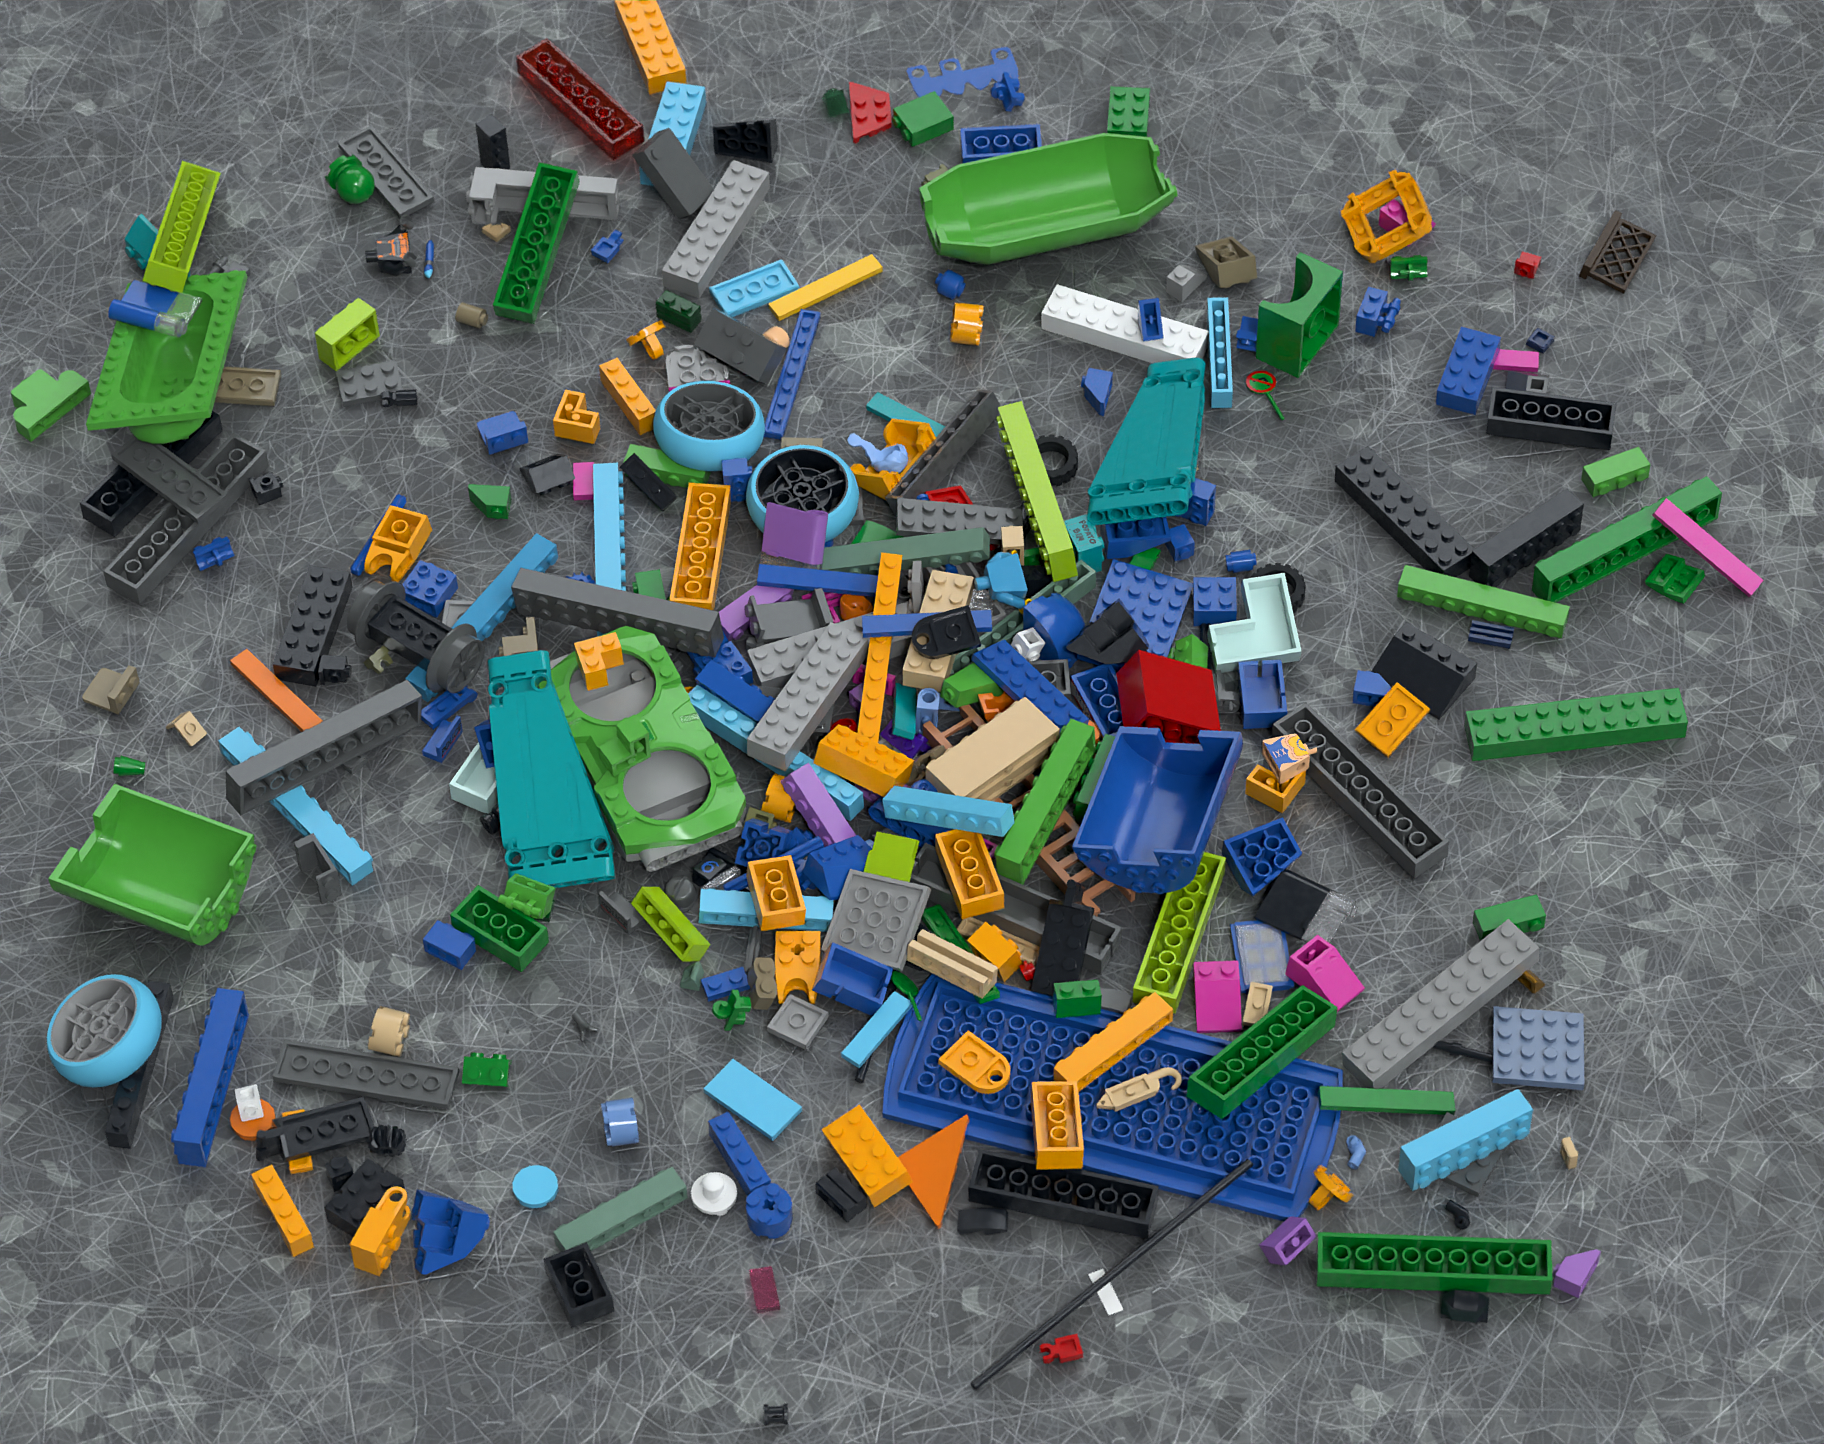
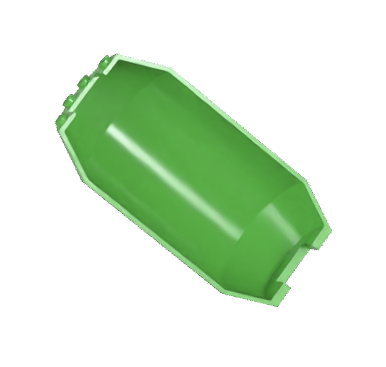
M1101 133L959 164L921 186L919 192L921 207L926 219L925 226L935 253L945 257L990 265L1134 233L1173 203L1174 197H1177V189L1175 185L1171 184L1169 178L1165 179L1163 172L1160 173L1157 166V157L1160 156L1158 145H1154L1151 137Z

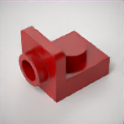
M1522 251L1520 257L1515 261L1514 274L1534 279L1541 263V257Z

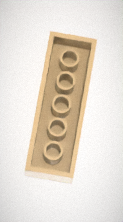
M932 570L920 613L945 612L969 605L970 608L974 594V577ZM920 636L917 642L925 645L929 642V638ZM911 640L903 667V686L920 689L932 688L937 692H941L944 680L950 677L956 654L939 659H928L921 656L915 650Z

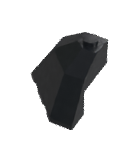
M1120 598L1097 615L1099 617L1094 623L1090 622L1080 631V634L1066 645L1069 651L1104 664L1128 662L1138 650L1147 652L1149 649V643L1142 630Z

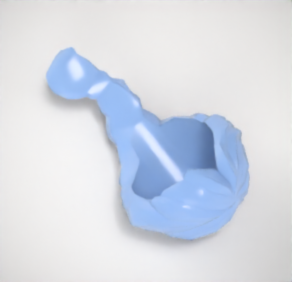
M855 433L850 434L847 439L851 447L859 446L865 450V455L871 462V467L876 471L881 472V470H885L889 473L895 471L900 474L908 463V453L902 444L897 443L895 446L886 447L880 451L871 442L861 439Z

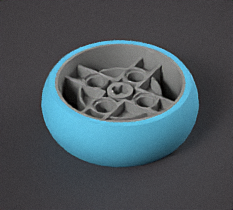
M104 975L85 982L63 1000L50 1021L47 1032V1049L51 1062L63 1077L85 1087L109 1086L127 1078L143 1065L158 1042L162 1018L157 999L143 983L124 975Z

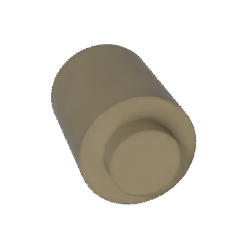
M462 302L457 308L455 319L457 322L480 329L486 325L488 314H486V310Z

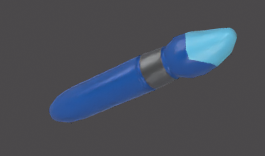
M429 240L426 244L424 274L427 278H430L433 273L434 243L432 240Z

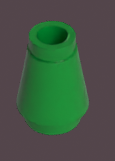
M122 755L121 757H115L113 774H119V777L144 775L145 762Z

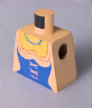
M1297 734L1270 738L1262 742V755L1279 784L1307 770L1310 761L1309 755L1317 753V746L1313 740L1303 744Z

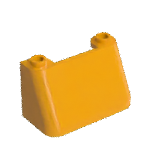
M891 419L883 431V436L887 443L884 448L895 446L897 443L902 444L908 453V463L900 474L895 471L890 473L885 470H881V472L876 471L871 467V464L866 469L862 464H853L850 469L856 478L858 486L886 500L885 497L936 439L929 423Z

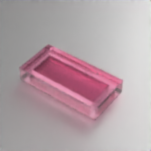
M772 1266L750 1269L749 1275L757 1314L780 1310Z

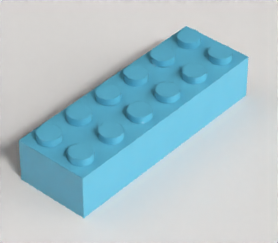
M666 82L649 139L658 131L670 128L690 155L706 105L705 87ZM639 167L641 184L654 186L642 168Z
M1516 1089L1401 1146L1398 1171L1412 1191L1418 1188H1425L1432 1181L1438 1178L1443 1179L1452 1171L1458 1168L1463 1169L1470 1162L1478 1158L1483 1159L1489 1153L1497 1149L1501 1150L1517 1139H1524L1530 1133L1533 1108L1519 1089Z

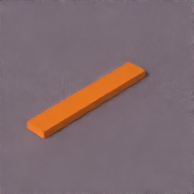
M245 649L230 660L231 665L301 732L323 721L248 649Z

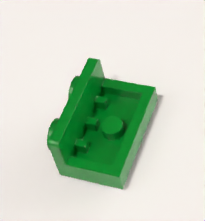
M470 1052V1057L464 1056L462 1083L508 1087L509 1067L512 1060L506 1059V1055L493 1054V1058H484V1053Z

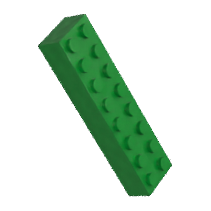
M538 163L493 302L495 315L535 324L580 183L578 171Z
M1300 986L1193 1073L1188 1080L1187 1097L1223 1119L1335 1027L1338 1007L1307 987Z

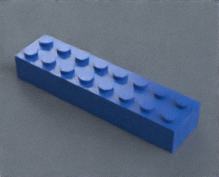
M217 988L216 995L211 997L210 1015H206L204 1023L206 1029L199 1038V1053L196 1052L194 1055V1070L189 1073V1087L187 1091H184L182 1097L183 1108L177 1113L178 1125L171 1134V1142L174 1143V1154L177 1155L179 1164L206 1167L249 1018L244 991Z

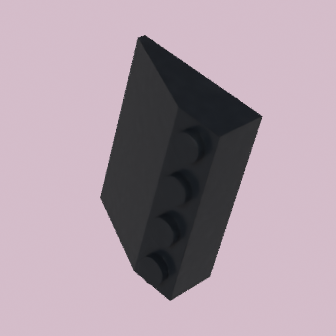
M1405 622L1393 636L1371 672L1380 674L1391 688L1398 682L1430 708L1428 714L1440 720L1474 681L1477 663Z

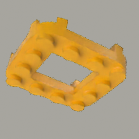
M1390 171L1388 172L1390 178L1357 196L1354 192L1347 196L1349 200L1345 204L1344 209L1341 210V215L1346 221L1355 243L1354 247L1370 263H1375L1422 238L1432 230L1430 211L1419 185L1409 172ZM1400 196L1409 221L1376 239L1366 214Z

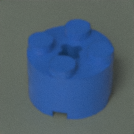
M771 1183L761 1186L747 1196L746 1213L750 1230L759 1237L762 1235L768 1237V1239H774L783 1236L790 1229L793 1220L792 1200L789 1194L779 1187L778 1184Z

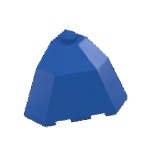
M417 1190L412 1208V1220L417 1221V1230L413 1231L414 1248H418L416 1258L414 1259L415 1269L421 1274L426 1275L465 1258L484 1237L485 1230L488 1229L490 1223L489 1215L483 1209L466 1202Z

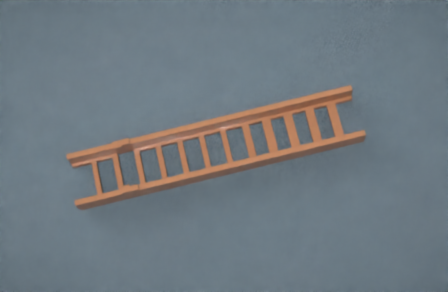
M970 705L958 707L960 715L964 720L942 733L931 721L923 724V736L929 740L928 743L932 748L944 745L947 750L950 747L953 748L946 739L947 737L967 725H970L977 731L981 725L986 723ZM1033 774L1020 781L1029 790L1026 792L1029 794L1035 778ZM1026 793L1008 803L1012 804V809L1023 803ZM999 797L994 800V802L1004 803ZM1064 809L1053 831L1062 826L1067 834L1048 846L1043 847L1036 863L1065 895L1068 880L1072 879L1082 883L1096 873L1086 867L1070 877L1065 870L1080 861L1076 853L1073 852L1059 862L1052 857L1054 853L1075 841L1080 828ZM1104 879L1083 893L1081 905L1095 908L1093 915L1098 917L1100 909L1092 901L1093 898L1114 885L1130 902L1135 900V892Z

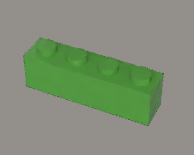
M630 444L624 459L625 462L635 453L665 484L688 488L689 483L707 484L711 471L695 470L682 466L670 459L662 450Z

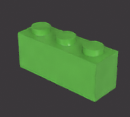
M1636 447L1583 466L1581 480L1592 497L1604 495L1609 491L1624 488L1634 482L1645 480L1649 477L1651 464L1641 449Z

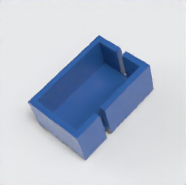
M1263 660L1261 677H1257L1258 661L1238 662V686L1243 729L1273 728L1275 722L1287 715L1281 660Z
M832 942L823 954L812 990L829 998L834 995V1000L873 1016L883 1004L887 991L886 987L889 984L893 968Z

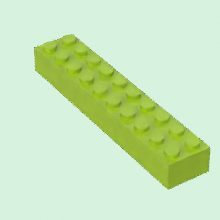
M182 161L143 281L153 286L167 288L172 292H183L221 173Z
M1019 401L998 407L999 416H996L999 429L1002 428V430H999L1002 443H1006L1004 445L1006 457H1011L1009 465L1011 471L1016 472V474H1013L1016 486H1021L1019 494L1021 500L1026 501V503H1023L1026 515L1031 516L1029 518L1031 530L1036 531L1034 537L1036 544L1041 546L1039 552L1041 559L1046 561L1044 563L1047 575L1051 574L1053 582L1078 576L1073 546L1023 403Z

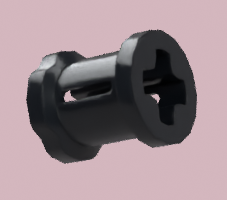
M784 1403L783 1406H768V1404H764V1425L769 1423H784V1425H788V1403Z

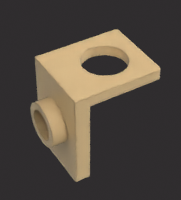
M190 711L181 713L166 726L167 729L175 727L190 747L207 734Z

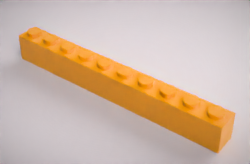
M881 552L873 615H893L896 613L902 555ZM892 636L870 637L857 733L865 735L879 743Z

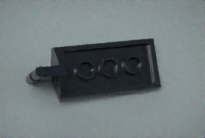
M1070 879L1067 881L1064 901L1050 899L1031 988L1032 992L1053 996L1054 983L1080 981L1095 908L1081 905L1085 886L1075 880Z
M364 1097L272 1120L273 1129L268 1131L259 1130L256 1133V1159L263 1161L266 1157L280 1154L284 1162L368 1141L369 1131L375 1126Z

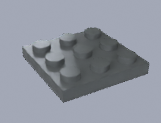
M1447 1112L1438 1128L1458 1119V1117ZM1507 1146L1501 1150L1497 1149L1489 1153L1483 1159L1478 1158L1470 1162L1463 1169L1458 1168L1452 1171L1447 1177L1440 1180L1478 1197Z

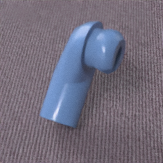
M1351 1135L1346 1140L1352 1155L1347 1165L1351 1169L1356 1170L1362 1162L1366 1150L1361 1140L1357 1136Z

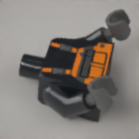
M407 214L400 218L401 225H398L391 233L376 240L377 250L365 251L366 263L378 262L381 273H388L393 276H398L401 273L411 274L412 267L416 265L414 260L417 256L410 251L408 231L406 232V229H413L414 223Z

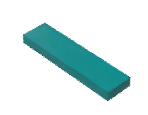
M879 392L866 405V410L889 422L891 419L929 423L936 437L945 428L940 423Z
M896 683L893 694L892 734L913 740L916 730V689Z

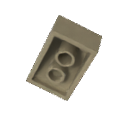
M1231 236L1195 246V250L1210 278L1218 287L1229 288L1233 284L1248 283L1252 279L1257 278L1255 255L1234 237Z

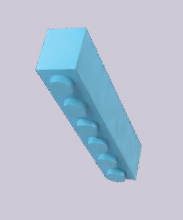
M1208 298L1207 327L1209 331L1211 408H1232L1233 387L1228 298Z
M894 786L882 799L885 818L1000 837H1003L1014 824L1012 804L900 786Z
M713 888L701 889L699 923L760 927L751 892L725 891ZM802 895L806 907L804 925L778 928L827 932L833 917V900H829L825 896Z

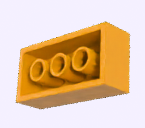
M838 724L819 742L814 764L885 797L894 786L903 787L909 781L914 760L908 758L905 754L889 749L884 744H879L865 735H860L848 727Z
M957 829L935 834L936 852L961 919L1004 909V892L982 834Z
M1032 1082L1031 1110L1036 1169L1083 1168L1084 1146L1078 1082Z
M860 1104L822 1129L828 1143L857 1184L863 1188L874 1208L912 1183L908 1171Z

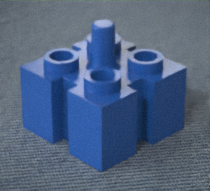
M754 818L745 821L741 838L746 839V842L739 846L735 863L747 867L749 861L776 858L782 855L783 850L790 847L794 831L780 826L768 829L769 823Z

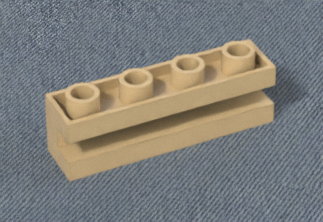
M924 929L918 933L917 942L912 940L908 944L907 961L980 998H983L997 983V966Z

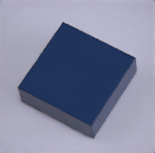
M1537 327L1526 340V345L1544 354L1554 342L1555 336Z

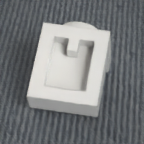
M257 1084L234 1089L241 1121H249L264 1116Z

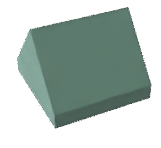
M697 961L684 968L680 982L681 988L699 991L701 979L704 976L700 962Z

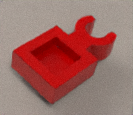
M1077 1334L1055 1338V1345L1047 1343L1040 1345V1353H1050L1043 1356L1044 1364L1053 1362L1055 1358H1059L1060 1363L1083 1358Z

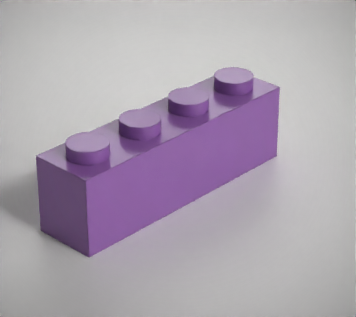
M756 585L719 611L722 630L728 641L739 639L744 634V631L750 627L749 617L745 615V605H747L750 596L754 595L757 605L787 602L792 600L794 589Z
M809 763L790 773L780 781L786 793L789 794L795 803L797 810L806 820L808 827L814 832L816 837L819 836L822 839L824 847L856 836Z

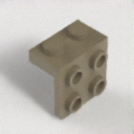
M128 665L123 674L107 668H101L82 695L83 701L119 715L140 683L136 667Z

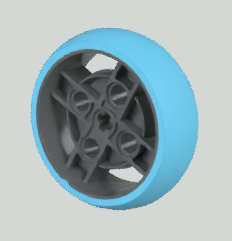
M696 381L674 388L660 401L653 420L654 435L662 451L674 462L701 471H722V460L747 458L748 461L759 449L765 433L764 417L753 397L736 386L717 381ZM677 422L679 429L675 427L672 423ZM740 424H742L746 429H740Z

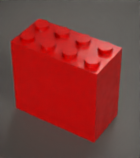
M1138 650L1116 673L1124 727L1160 728L1165 742L1200 744L1197 737L1200 730L1221 731L1212 670Z

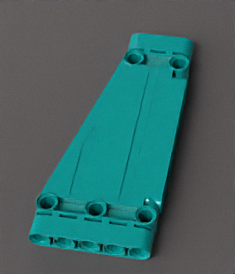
M1187 358L1152 363L1148 366L1147 376L1143 380L1135 400L1088 489V522H1091L1093 525H1103L1175 516L1187 512L1189 499L1193 495L1191 483L1195 482L1205 404L1204 376L1206 363L1201 358Z

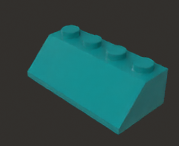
M142 214L138 215L124 239L126 254L136 260L141 270L144 269L146 271L158 230Z

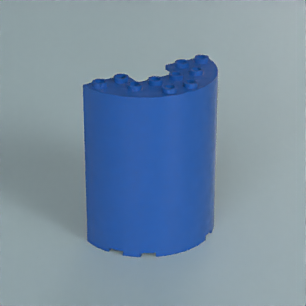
M1120 726L1072 846L1078 859L1102 878L1121 887L1131 889L1136 893L1163 894L1187 886L1197 873L1243 749L1241 732L1200 730L1197 736L1200 744L1165 742L1160 728Z

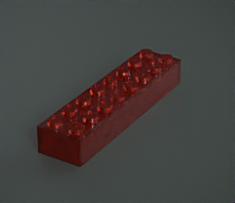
M548 38L516 56L518 73L613 161L645 142L643 125Z

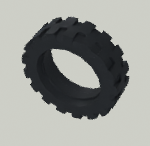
M1043 435L1036 440L1040 454L1050 451L1058 452L1068 460L1059 469L1046 470L1051 486H1061L1062 483L1069 482L1070 478L1074 477L1076 470H1078V452L1075 445L1072 446L1070 440H1065L1062 436L1055 437V435L1047 437Z
M1275 563V565L1266 564L1264 568H1258L1251 578L1285 573L1286 582L1295 590L1294 594L1290 596L1292 610L1295 613L1298 607L1303 605V600H1305L1306 583L1304 582L1303 575H1299V571L1295 568L1292 569L1290 565L1285 564L1284 566L1281 563Z

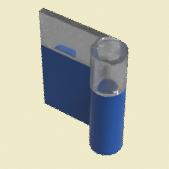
M133 280L122 300L114 299L111 302L108 316L112 320L179 338L186 333L187 326L200 306L202 298L172 292L166 288Z

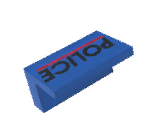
M457 715L453 722L442 720L422 750L423 756L440 763L444 761L463 732L460 716Z

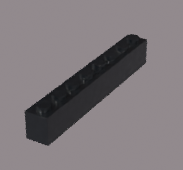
M148 981L147 987L157 999L162 1018L161 1032L153 1052L143 1065L130 1076L119 1081L105 1130L108 1146L126 1149H131L174 999L170 983Z

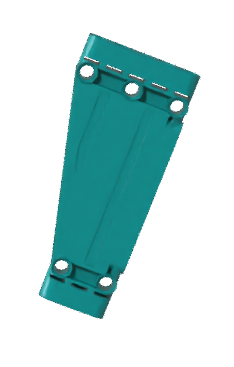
M533 651L487 660L490 681L488 691L492 702L489 705L501 836L503 847L506 850L505 862L508 866L509 879L517 873L554 888L615 879L614 845L552 681L549 652ZM541 681H547L544 688L538 689ZM504 687V692L501 695H496V691ZM606 842V848L598 851L599 844ZM558 849H564L561 857H555ZM521 855L520 862L513 864V858Z

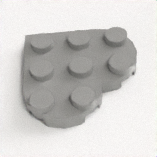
M693 345L677 346L675 351L666 357L668 387L681 386L696 381L729 380V371L726 365L723 366L721 363H718L717 359L706 358L705 353L695 349Z

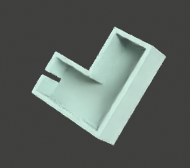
M1285 573L1243 579L1241 593L1247 619L1209 625L1207 636L1212 652L1215 673L1216 670H1221V673L1237 671L1238 662L1258 661V667H1262L1263 660H1281L1282 663L1299 661L1301 647Z
M478 742L449 783L451 799L489 814L498 803L495 767L486 768Z

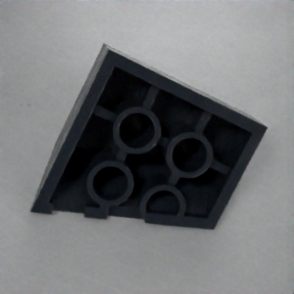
M776 119L714 124V153L772 163L778 147Z

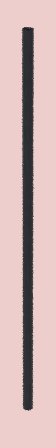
M1249 1159L1245 1160L970 1383L975 1390L979 1389L1253 1167V1163Z

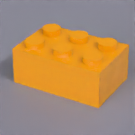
M792 856L749 861L746 877L760 930L765 931L804 925L806 907Z

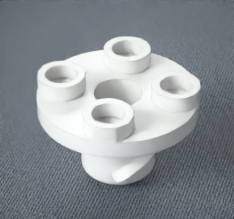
M718 1172L702 1175L694 1182L691 1189L693 1205L706 1214H716L719 1216L726 1214L737 1199V1188L734 1181L729 1176Z

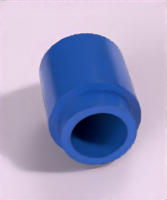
M1250 549L1230 552V555H1225L1228 572L1251 571L1253 566L1257 565L1256 555L1251 553Z

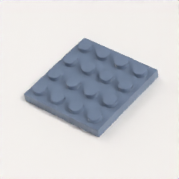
M1494 1006L1492 1012V1083L1583 1090V1013Z

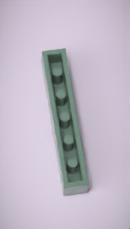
M673 1167L661 1170L649 1180L639 1182L636 1187L627 1192L619 1193L616 1198L599 1204L594 1210L579 1215L572 1222L560 1225L553 1231L555 1244L562 1252L587 1242L592 1251L687 1199V1187Z

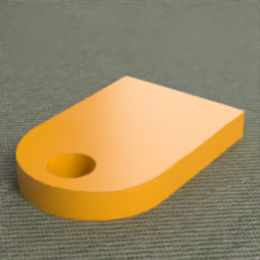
M969 1030L938 1059L940 1066L979 1093H996L1002 1090L1010 1079V1065L1007 1059ZM994 1075H999L1002 1077V1080L994 1082L990 1078Z

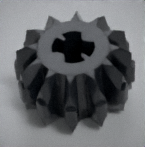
M380 1125L379 1127H373L369 1131L367 1143L371 1153H376L377 1156L394 1157L395 1155H402V1152L405 1151L407 1139L403 1129H398L397 1126Z

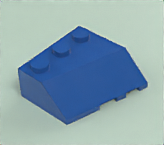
M1283 817L1224 840L1222 855L1226 857V862L1238 885L1252 897L1302 855Z
M859 835L810 852L802 872L829 900H839L849 870L853 869L864 872L868 852L872 848Z

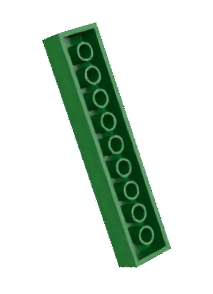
M1706 476L1700 480H1695L1685 488L1676 490L1667 497L1660 498L1656 503L1645 506L1632 515H1627L1623 520L1615 524L1612 523L1599 532L1592 533L1588 538L1577 541L1564 550L1557 551L1553 556L1542 559L1535 564L1532 592L1539 599L1556 603L1678 540L1679 538L1652 516L1666 498L1700 527L1715 521L1719 515L1722 492Z
M1679 688L1466 711L1464 728L1472 761L1685 738L1688 720Z
M1318 1232L1317 1286L1432 1291L1464 1290L1489 1293L1550 1295L1552 1286L1551 1240Z

